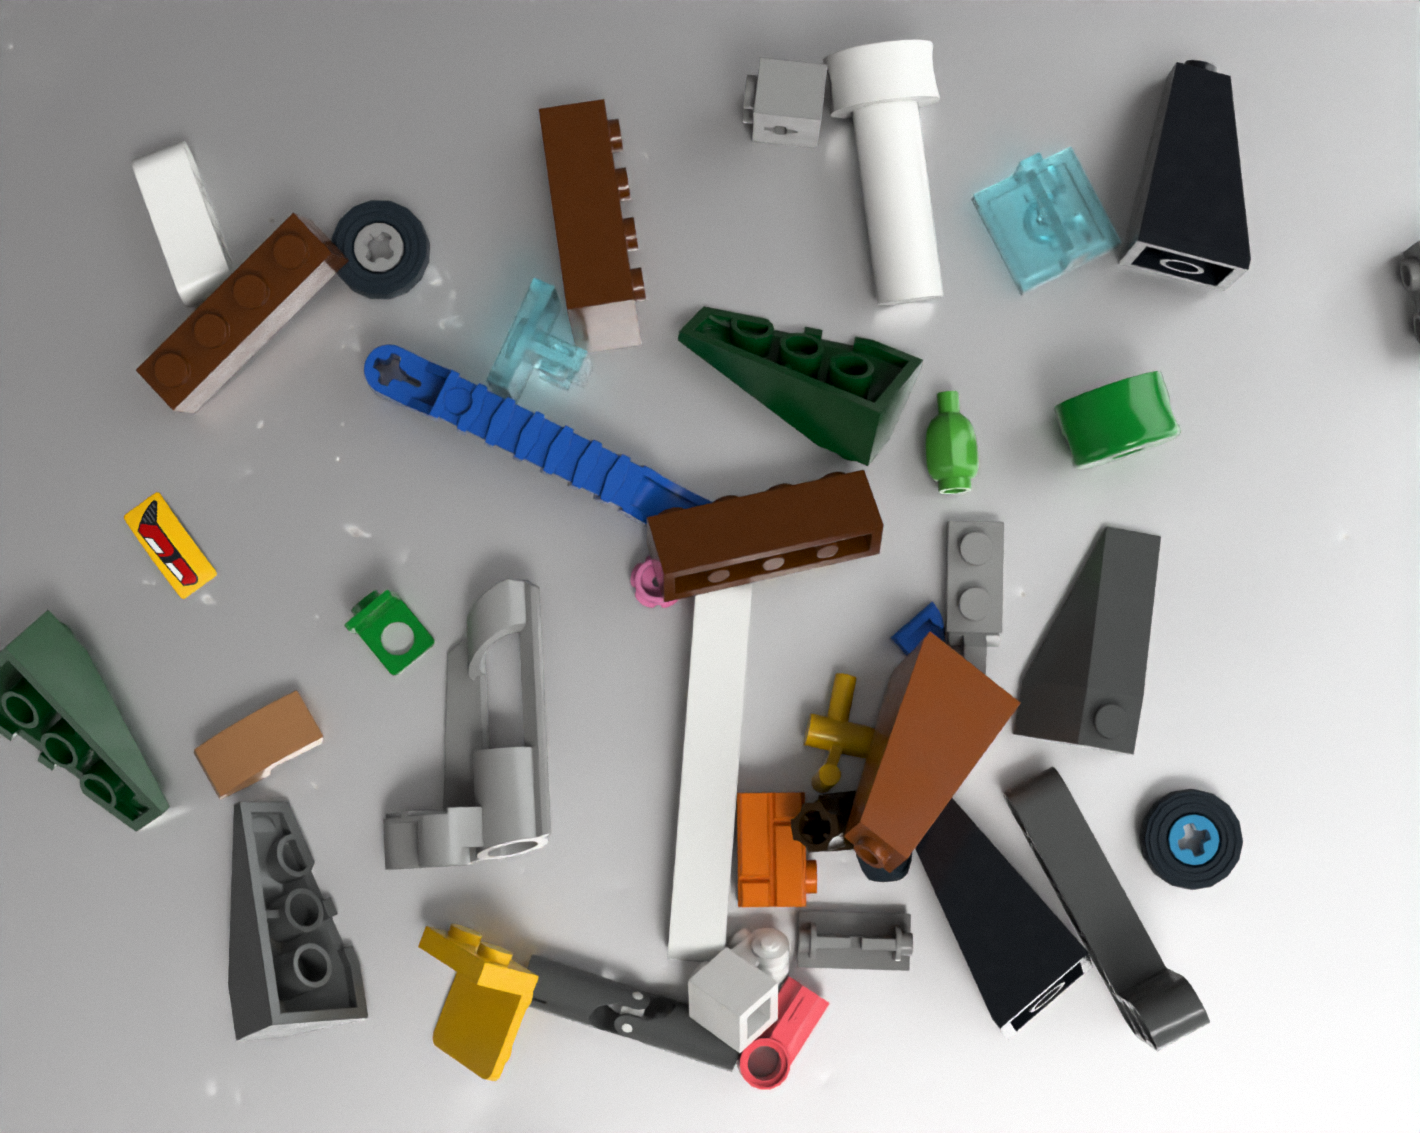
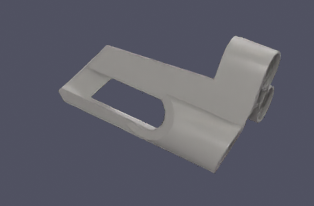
M506 579L486 591L473 605L467 617V638L448 653L443 809L401 811V813L386 814V819H383L385 870L465 866L482 860L518 856L548 844L549 835L551 834L540 587L531 581ZM519 633L524 747L490 749L485 652L500 638L509 634Z

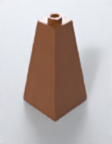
M931 631L890 675L844 837L855 845L854 851L864 862L875 868H884L889 873L908 859L1021 704V702Z

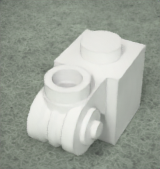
M746 928L739 930L724 950L710 962H702L691 974L688 980L689 1017L734 1050L741 1053L778 1019V985L785 981L789 973V940L787 936L774 928H762L754 932Z

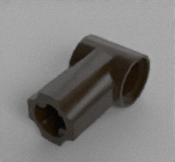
M856 790L818 795V800L802 804L800 813L791 819L793 840L801 842L806 847L808 853L854 849V844L847 840L844 834Z

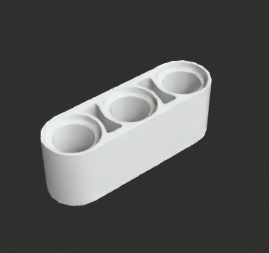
M185 141L133 159L132 167L176 289L185 306L189 308L204 302L235 271L197 164Z

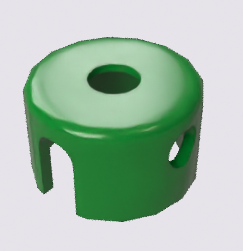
M1161 371L1144 373L1104 385L1070 398L1054 407L1062 435L1065 436L1070 448L1072 465L1078 470L1100 466L1152 449L1177 438L1181 433L1180 425L1177 423L1170 406V396Z

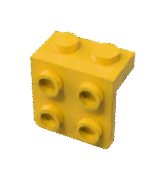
M451 923L448 931L426 926L418 947L457 972L435 1027L433 1043L482 1079L497 1081L511 1056L512 1045L526 1009L531 1004L533 991L539 976L511 959L513 956L512 952L500 946L481 941L483 935L473 929Z

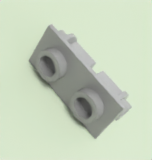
M799 910L797 967L910 971V956L913 953V933H910L911 914Z

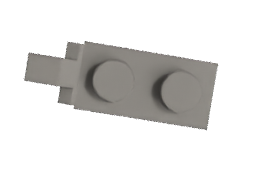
M948 521L946 527L945 633H948V646H961V656L982 673L986 674L987 647H999L1000 634L1002 633L1004 522Z

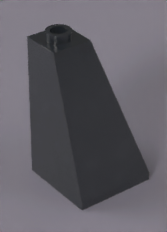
M1187 60L1184 64L1176 62L1166 77L1118 264L1225 291L1248 271L1251 261L1231 76L1218 73L1217 67L1208 62L1200 60Z
M951 798L915 849L992 1020L1009 1040L1091 970L1093 966L1089 952L956 801Z

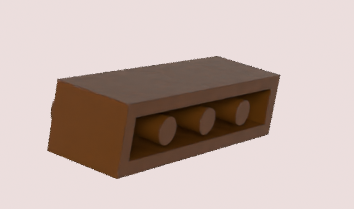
M293 212L136 369L137 373L173 411L195 414L349 259L313 221Z
M859 470L850 473L832 472L814 481L796 485L782 483L772 486L764 492L741 497L736 495L723 496L712 503L687 509L682 507L666 509L658 515L647 517V548L663 601L669 602L880 554L884 524L865 471Z

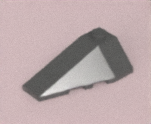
M1113 527L1104 528L1079 574L1072 592L1059 616L1052 624L1045 642L1022 680L1019 697L1021 704L1017 709L1014 735L1117 754L1134 755L1144 696L1161 536Z
M288 801L238 802L234 805L228 988L236 1041L286 1037L368 1018L360 962L353 946L345 947L332 917L338 913L331 897L324 900L311 871L315 861Z

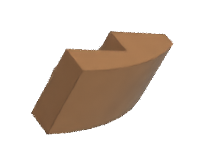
M296 690L264 706L213 736L194 749V755L218 798L222 800L270 776L272 768L322 744L324 736Z

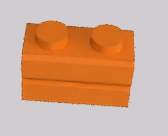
M737 792L738 907H805L806 894H817V861L806 860V847L801 842L793 840L791 819L800 813L802 804L805 803V792Z

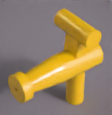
M835 674L827 717L810 713L807 721L803 745L828 751L824 765L811 779V785L818 793L828 792L839 782L841 771L837 765L841 754L867 758L875 728L849 722L857 680L855 676L849 674Z

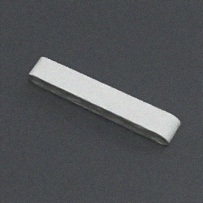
M753 583L695 595L668 960L710 962L725 949Z

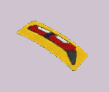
M159 492L154 493L124 515V520L138 541L182 599L187 598L217 575L216 570L197 547Z

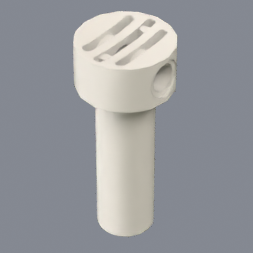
M895 40L866 44L837 51L823 59V64L827 65V75L831 88L830 115L835 118H853L878 305L910 303L944 296L919 108L934 104L940 100L933 71L932 52L934 47L933 43L928 40Z

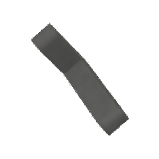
M1052 766L1004 792L1003 795L1015 820L1134 1035L1158 1052L1209 1024L1208 1014L1188 980L1184 976L1166 968L1058 771Z

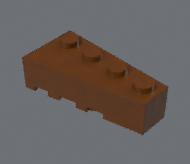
M604 99L539 109L566 307L577 355L642 345L636 302L646 301L642 268L630 269L628 252L639 250L634 217H622L620 202L631 201L626 167L615 169L613 153L624 152L619 118L607 119Z

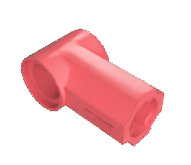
M788 976L778 991V1019L738 1055L736 1065L742 1077L752 1087L760 1090H771L780 1086L788 1076L790 1065L830 1003ZM761 1046L775 1049L778 1055L776 1069L767 1076L758 1077L753 1075L748 1068L750 1054Z

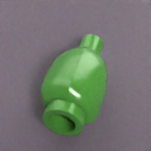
M959 392L937 393L938 415L930 421L926 433L927 470L929 476L938 483V493L959 494L972 490L971 480L976 477L979 470V453L975 430L970 420L960 413Z

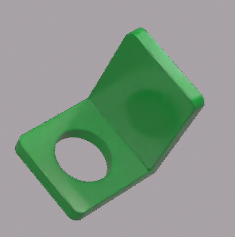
M375 590L368 594L351 609L354 617L344 624L349 632L358 634L389 673L395 676L399 675L435 644V639L401 597L390 590H386L382 594ZM397 622L408 625L414 634L413 646L402 655L389 653L384 648L382 642L385 629Z

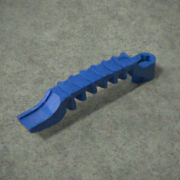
M391 344L379 346L368 355L365 361V378L370 389L377 396L436 422L442 419L456 426L457 432L463 435L470 433L485 440L484 445L490 448L497 446L513 454V459L519 462L525 460L540 467V472L547 476L554 474L568 481L567 486L574 490L582 488L592 493L593 500L599 503L610 502L618 506V512L646 527L647 517L658 515L666 509L673 507L687 509L712 503L670 481L653 469L631 462L630 457L624 454H615L603 448L602 443L596 440L589 441L573 433L574 429L566 425L561 427L545 419L544 414L538 411L534 414L515 404V400L509 397L504 399L488 391L487 386L481 383L476 385L461 378L460 373L432 363L399 346ZM393 359L400 361V372L407 377V380L420 387H416L404 380L399 381L396 379H392L388 386L382 385L381 374L376 368L379 364L389 366Z

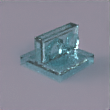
M1071 146L1044 160L1039 152L1019 162L1012 176L974 194L971 199L1021 296L1118 248L1121 244L1112 223Z
M533 278L486 380L494 394L504 399L509 397L515 400V404H518L533 369L540 372L538 376L540 379L567 391L572 383L585 389L593 372L588 351L550 335L562 309L555 286Z

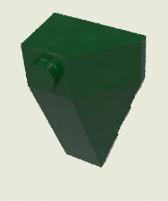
M705 306L679 331L678 335L679 342L817 446L832 451L845 460L856 461L866 466L870 465L890 440L923 364V359L875 340L855 336L854 344L849 345L821 339L823 330L805 327L804 333H788L774 330L773 324L765 318Z
M47 610L0 651V734L10 741L19 735L41 751L38 758L40 763L51 771L59 766L80 779V788L83 794L137 832L161 816L170 806L88 651L76 640L71 629Z

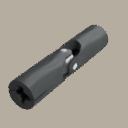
M534 954L531 956L527 969L538 975L539 978L529 1007L602 1031L628 1037L646 1045L726 1071H733L739 1052L690 1018L689 1004L662 995H654ZM620 1004L623 1006L621 1012L617 1013L608 1005Z

